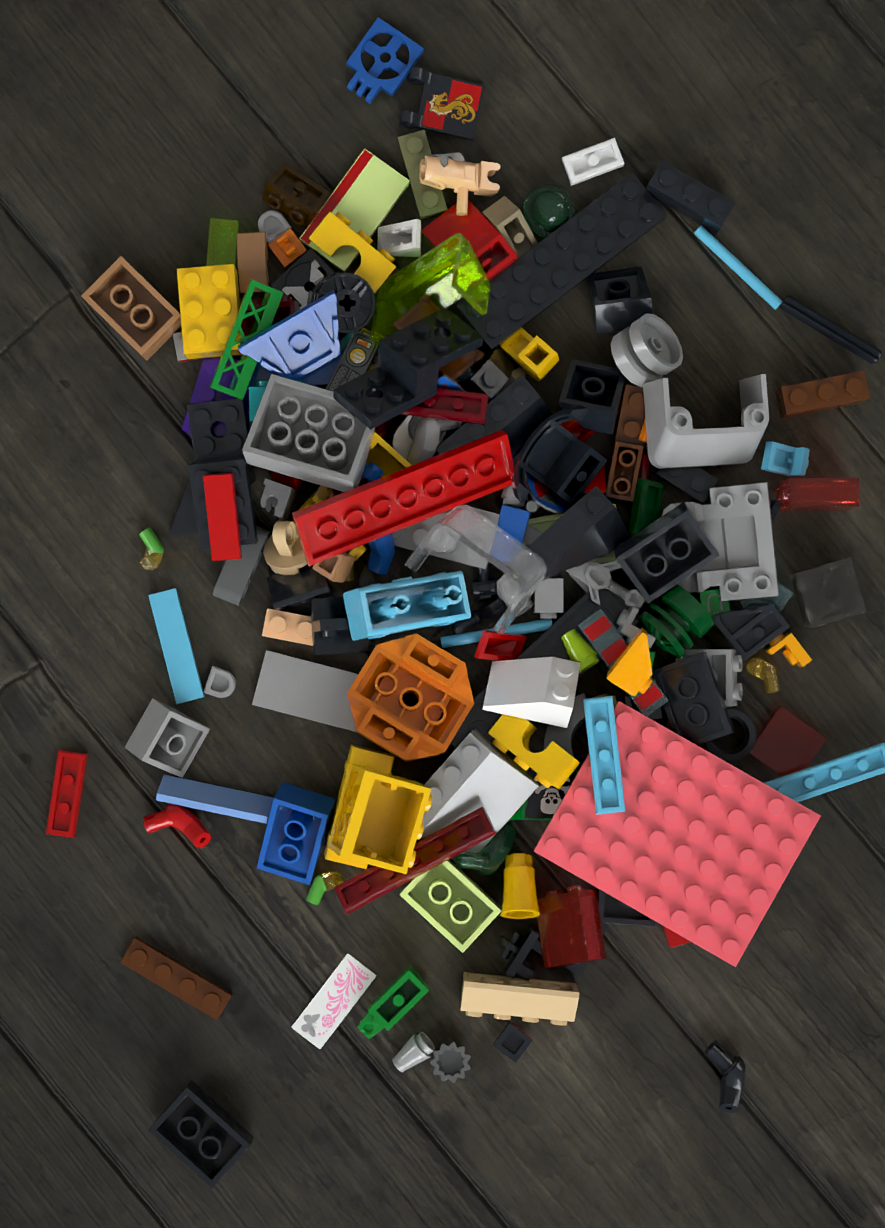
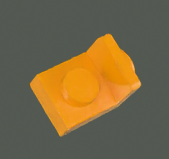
M781 633L770 641V646L765 649L768 654L772 655L784 647L786 650L782 653L791 665L797 664L799 667H804L812 661L792 633H786L785 635Z

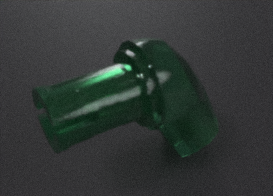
M507 824L504 825L492 838L490 844L480 853L464 851L456 855L454 862H456L455 867L477 870L481 875L493 874L508 856L516 836V830Z

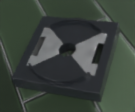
M310 248L270 286L284 292L283 296L291 294L302 305L300 307L302 309L307 306L309 293L305 291V285L309 282L314 284L315 281L324 276L317 268L321 267L327 275L334 272Z

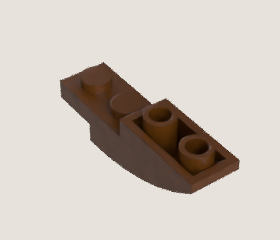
M625 384L612 448L606 497L633 502L644 447L643 441L638 440L645 420L643 387Z

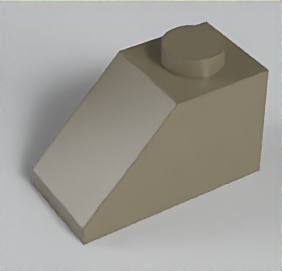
M503 196L482 212L484 217L496 228L517 254V259L538 244L520 209L507 197Z

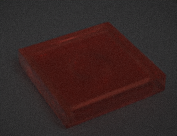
M779 706L756 738L754 747L749 754L780 776H784L807 768L827 739Z

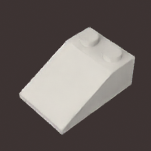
M556 657L492 661L482 710L567 728L573 710L580 663Z

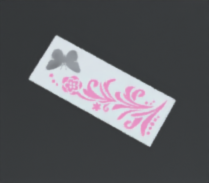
M347 954L291 1028L318 1049H321L377 975Z

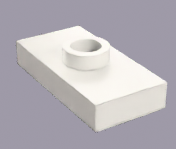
M615 138L562 157L571 186L624 166V161Z

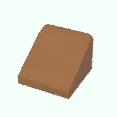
M344 552L314 564L312 569L333 582L343 583L351 570L355 557Z

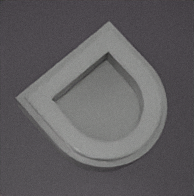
M267 211L258 220L259 231H266L268 244L289 228L292 230V227L283 215L277 211Z
M212 666L203 693L218 698L228 697L236 688V679L231 672Z

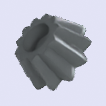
M452 1042L449 1046L442 1043L440 1050L433 1051L435 1058L430 1061V1064L435 1067L433 1074L440 1075L442 1082L449 1079L452 1083H455L457 1078L464 1079L465 1071L471 1069L467 1063L471 1056L465 1054L464 1046L457 1047L455 1042Z

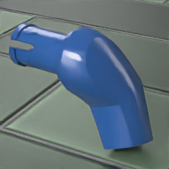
M392 534L367 543L371 549L367 568L377 574L386 575L395 553Z

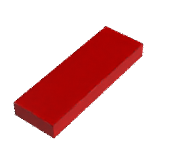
M205 474L203 481L212 561L241 559L242 551L234 474Z
M58 750L46 834L75 838L88 757L87 753Z

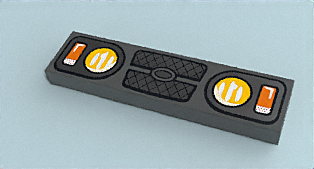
M359 331L354 332L326 390L334 392L335 388L367 373L379 350L380 340Z

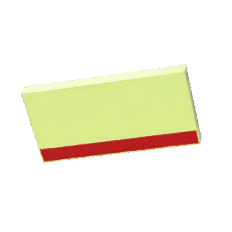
M364 149L299 238L300 241L346 273L359 255V252L354 247H340L330 257L310 241L309 237L329 212L334 215L340 212L351 222L348 226L355 233L361 230L371 238L409 186L410 180Z

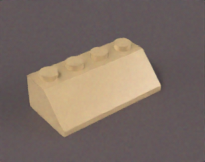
M464 972L460 1011H466V1015L472 1017H482L483 1013L494 1014V1018L510 1020L511 1016H519L525 1022L537 1023L539 1019H549L551 1024L567 1025V1021H575L579 990L576 983L540 979L526 981L518 977H513L512 979L509 976Z

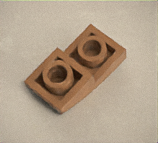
M266 231L238 233L237 257L240 293L246 292L250 279L269 286L267 268L269 257ZM255 288L253 292H265V291L260 290V289H258V288Z

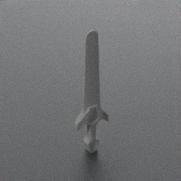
M528 525L524 543L529 546L542 532ZM591 560L584 565L566 570L588 585L591 600L600 605L598 591L609 589L614 594L616 593L618 597H623L625 605L629 607L634 606L640 609L645 602V599L636 589L630 591L622 587V585L620 586L617 582H613L610 572L622 568L617 561L599 564Z

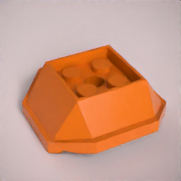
M417 633L377 644L347 692L356 732L405 762L444 754L474 705L465 662ZM407 693H412L417 697L418 703L415 706L409 707L403 703L402 697Z

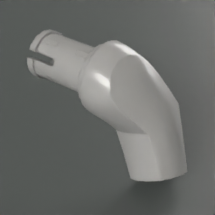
M422 417L417 424L407 461L411 465H415L432 458L438 446L440 433L460 428L462 422Z

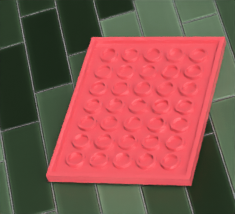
M618 701L614 708L626 812L596 815L590 756L588 754L537 843L534 852L736 967L821 815Z

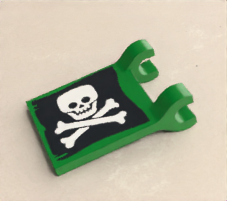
M579 765L577 766L578 770L573 771L560 789L553 785L546 788L535 779L538 773L529 767L525 772L539 786L509 820H551L577 775Z

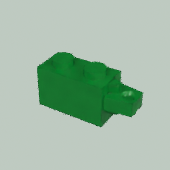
M409 965L369 1004L368 1012L358 1024V1029L368 1039L384 1028L389 1031L429 991V984Z

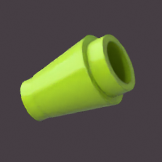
M576 629L567 632L561 637L570 660L580 663V673L599 662L596 656L598 653Z

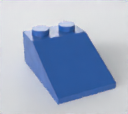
M282 782L273 799L257 869L310 885L329 828L336 799Z

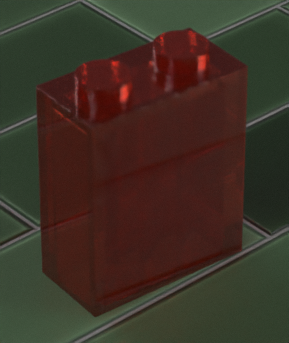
M789 478L780 483V488H776L775 497L782 504L780 511H849L859 507V478Z
M583 885L571 886L566 888L567 893L562 894V890L545 892V898L537 899L540 911L537 920L545 968L565 967L607 959L596 889L584 890Z

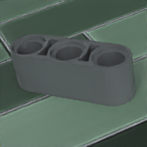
M256 525L258 542L256 544L241 545V559L226 560L215 585L213 596L236 606L241 605L263 554L264 545L271 532Z

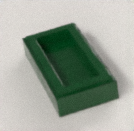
M637 478L628 530L630 535L637 534L658 519L664 484Z

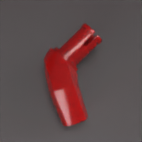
M168 803L166 809L143 817L145 829L149 834L172 826L183 832L198 848H203L211 840V835L201 821L184 806Z

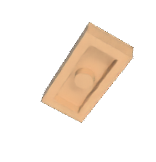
M267 608L262 636L313 646L311 617Z

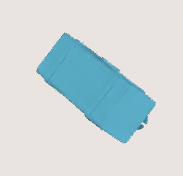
M462 571L442 572L412 579V577L393 580L392 583L372 584L343 594L353 641L365 638H380L393 633L431 626H445L471 618Z

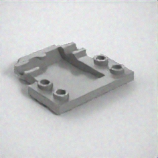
M768 482L710 488L711 504L685 502L715 544L720 556L679 582L678 585L689 593L703 592L710 586H720L721 601L779 596ZM681 503L670 504V506L664 509L663 515Z

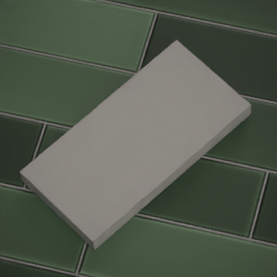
M266 650L252 705L356 732L347 692L358 674Z

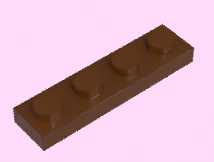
M138 937L134 938L120 962L218 1020L233 995Z

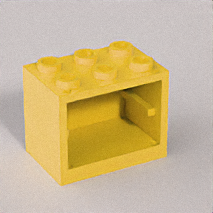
M353 764L329 848L340 857L407 874L408 867L411 868L415 861L416 851H414L416 840H419L423 834L424 823L422 819L424 812L430 809L432 803L431 789L416 781Z

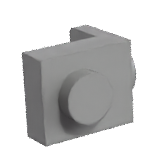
M631 606L628 610L623 609L616 624L620 625L617 632L628 637L626 640L628 644L631 643L641 630L631 624L639 611L634 606ZM647 633L648 645L651 648L656 638Z

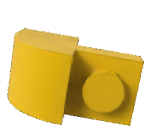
M523 328L500 346L508 356L522 367L526 374L536 381H541L559 362L557 352L538 336L533 338Z

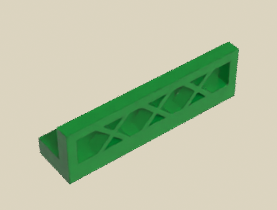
M250 279L210 388L243 400L257 361L248 355L242 354L240 361L235 363L230 353L234 345L241 342L244 343L247 339L249 340L271 327L284 292ZM258 288L266 293L261 306L255 309L251 297L254 289ZM249 305L251 311L246 313L247 307ZM253 315L255 322L251 333L245 336L241 328L242 320ZM238 332H239L241 338L235 340V339H236V336H237V334H238ZM229 359L231 365L225 367L227 360ZM233 369L235 375L230 388L219 385L222 373Z

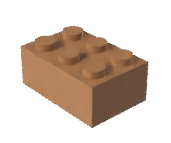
M122 256L81 295L146 361L181 327V314Z

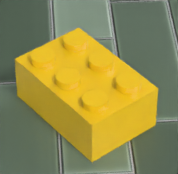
M227 264L177 269L184 355L188 359L221 357L240 306L238 274L235 265ZM238 332V334H237L235 340L241 338L239 332ZM243 342L232 347L231 356L242 355L238 350V346Z

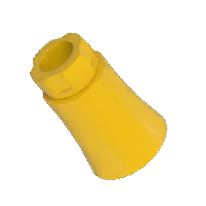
M525 853L507 855L505 857V869L503 870L504 887L500 916L509 919H529L539 916L540 911L536 895L535 869L533 868L532 856Z

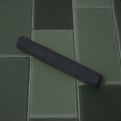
M788 295L781 305L783 311L870 364H875L882 353L880 349L796 298Z

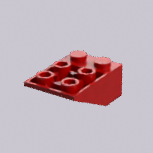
M468 200L466 216L456 214V203L423 228L421 232L471 295L516 261L518 256L496 228Z

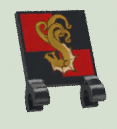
M412 66L408 83L424 85L419 112L416 114L412 111L403 110L399 126L424 129L473 141L484 85L434 74L420 67Z

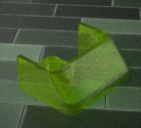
M461 233L453 235L387 278L380 286L370 339L378 346L381 339L398 331L393 324L413 308L418 300L427 293L440 309L448 307L463 297L482 316L487 313L490 282L470 242Z

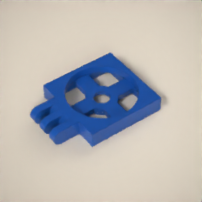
M378 17L346 62L347 66L356 72L347 85V89L353 91L357 84L360 83L361 86L358 88L356 95L362 97L367 89L370 90L365 99L369 104L372 103L380 90L393 97L410 73L411 67L415 66L424 53V48ZM387 33L392 36L387 46L379 47L371 40L375 35ZM402 44L408 47L409 62L407 65L396 58V52ZM364 51L373 56L375 61L368 72L361 62V55ZM388 53L391 59L389 62L384 63L380 60V55ZM388 69H392L399 74V76L392 79H378L382 72Z

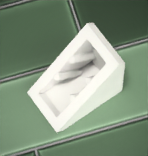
M414 219L378 227L377 251L379 252L383 248L391 256L421 257V220Z

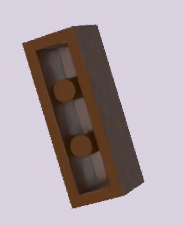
M864 370L783 386L775 391L781 419L859 404L870 398Z

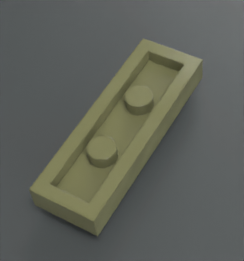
M425 130L398 137L420 219L443 214L447 211L442 190L421 184L419 180L421 160L427 155H432Z

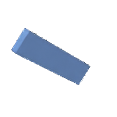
M163 775L156 800L265 824L268 823L274 799L273 797L169 775Z

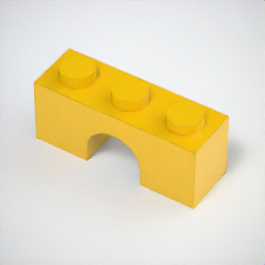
M329 212L309 237V240L330 257L340 247H354L361 256V264L354 274L366 280L375 294L396 268L392 264L395 258L383 248L379 252L370 245L373 240L360 230L358 233H355L348 226L351 222L340 212H337L336 215Z
M502 714L488 732V734L495 738L492 744L503 753L509 750L516 755L513 761L525 771L530 767L538 774L535 779L546 788L553 785L560 789L580 762L554 741L544 751L532 753L529 749V739L537 728L526 719Z

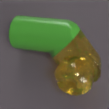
M151 527L139 534L147 546L144 558H141L140 562L145 570H154L161 563L164 547Z
M329 871L317 875L306 901L319 905L325 891L332 890L344 882L340 873Z

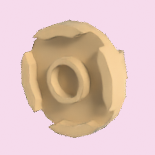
M276 521L273 533L264 545L263 554L265 560L275 573L281 575L300 573L299 568L304 567L308 563L304 556L296 525L292 521Z

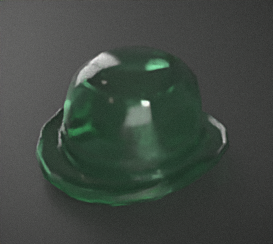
M546 184L537 186L528 193L524 200L523 213L532 231L540 237L546 238L574 217L575 209L572 199L564 190L558 186Z

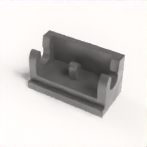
M265 478L263 483L265 489L261 497V507H266V511L270 512L273 506L275 508L274 515L278 516L279 520L287 521L297 493L291 487Z

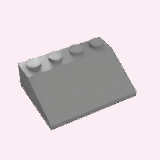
M271 374L242 451L247 464L346 492L357 488L360 483L375 428L370 430L333 398V391Z
M475 728L425 783V786L431 789L432 803L430 809L424 812L422 819L424 830L421 838L424 839L480 807L485 808L497 833L538 788L539 784ZM495 835L451 859L466 868Z

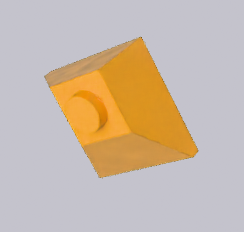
M641 628L607 672V679L634 697L638 692L644 694L653 682L650 678L652 667L647 631Z

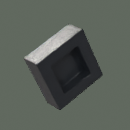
M509 1021L494 1041L493 1046L516 1063L533 1039Z

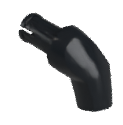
M715 1040L707 1047L704 1055L722 1069L719 1110L734 1113L738 1111L746 1073L745 1063L740 1056L731 1055Z

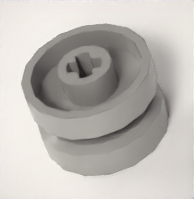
M654 314L643 315L633 322L630 327L615 335L611 342V351L616 365L631 383L639 387H643L645 383L661 379L663 375H667L680 366L683 360L682 347L678 337L663 319Z

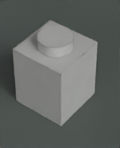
M548 578L534 584V613H540L541 619H556L557 613H563V578Z

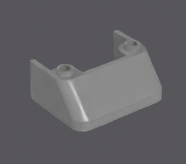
M766 374L739 380L742 427L693 429L692 417L687 409L683 407H670L668 378H661L643 384L647 447L651 464L656 468L663 469L735 465L749 462L753 458L769 422Z

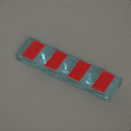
M601 608L577 625L609 669L628 646ZM654 680L644 694L638 692L634 697L626 692L640 712L646 717L669 701Z

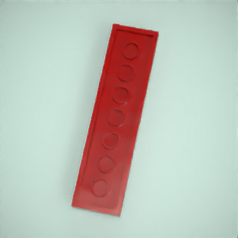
M503 430L293 512V519L306 562L309 566H312L512 485L514 463L507 433Z

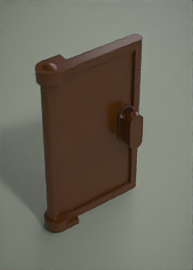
M427 293L418 300L413 308L399 318L393 326L399 331L440 310V308L431 300ZM475 349L439 368L440 376L445 374L455 381L472 365L475 366L479 361H482L485 354Z

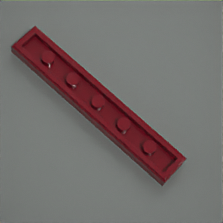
M480 807L416 842L414 846V851H416L415 861L411 868L408 867L407 874L372 866L337 885L334 889L344 912L350 914L497 833L485 808Z

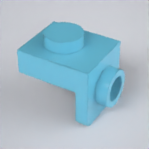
M766 442L761 470L784 476H805L809 464L810 450L805 447L795 448L776 442Z

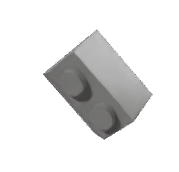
M152 698L125 748L140 760L183 778L210 729L173 707Z

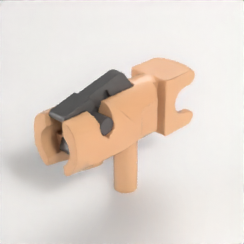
M459 152L427 155L420 163L419 180L421 184L440 190L445 188L454 189V192L457 193L456 214L466 216L468 211V191H473L474 195L488 197L498 193L500 186L497 183L490 182L487 176H493L500 169V164L481 161L479 164L466 162Z

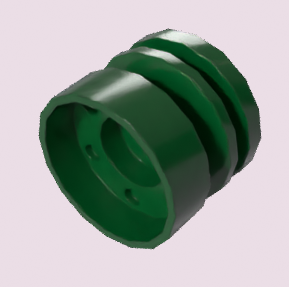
M676 584L658 596L664 609L652 603L647 606L649 613L642 611L637 617L647 633L656 638L654 643L667 651L673 657L680 659L685 654L683 647L690 649L693 646V642L687 633L701 638L714 626V621L697 599L680 585Z

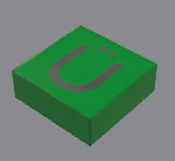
M720 589L698 592L699 603L710 616L730 611L729 600L721 601Z

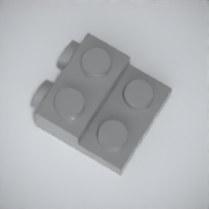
M684 649L685 654L680 659L676 658V662L700 652H706L725 706H737V700H741L743 695L742 684L737 683V672L742 671V656L737 655V650Z

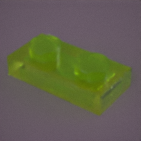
M210 218L206 266L234 264L236 268L237 234L239 233L238 220Z

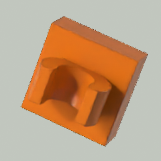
M291 228L268 244L285 269L307 252Z

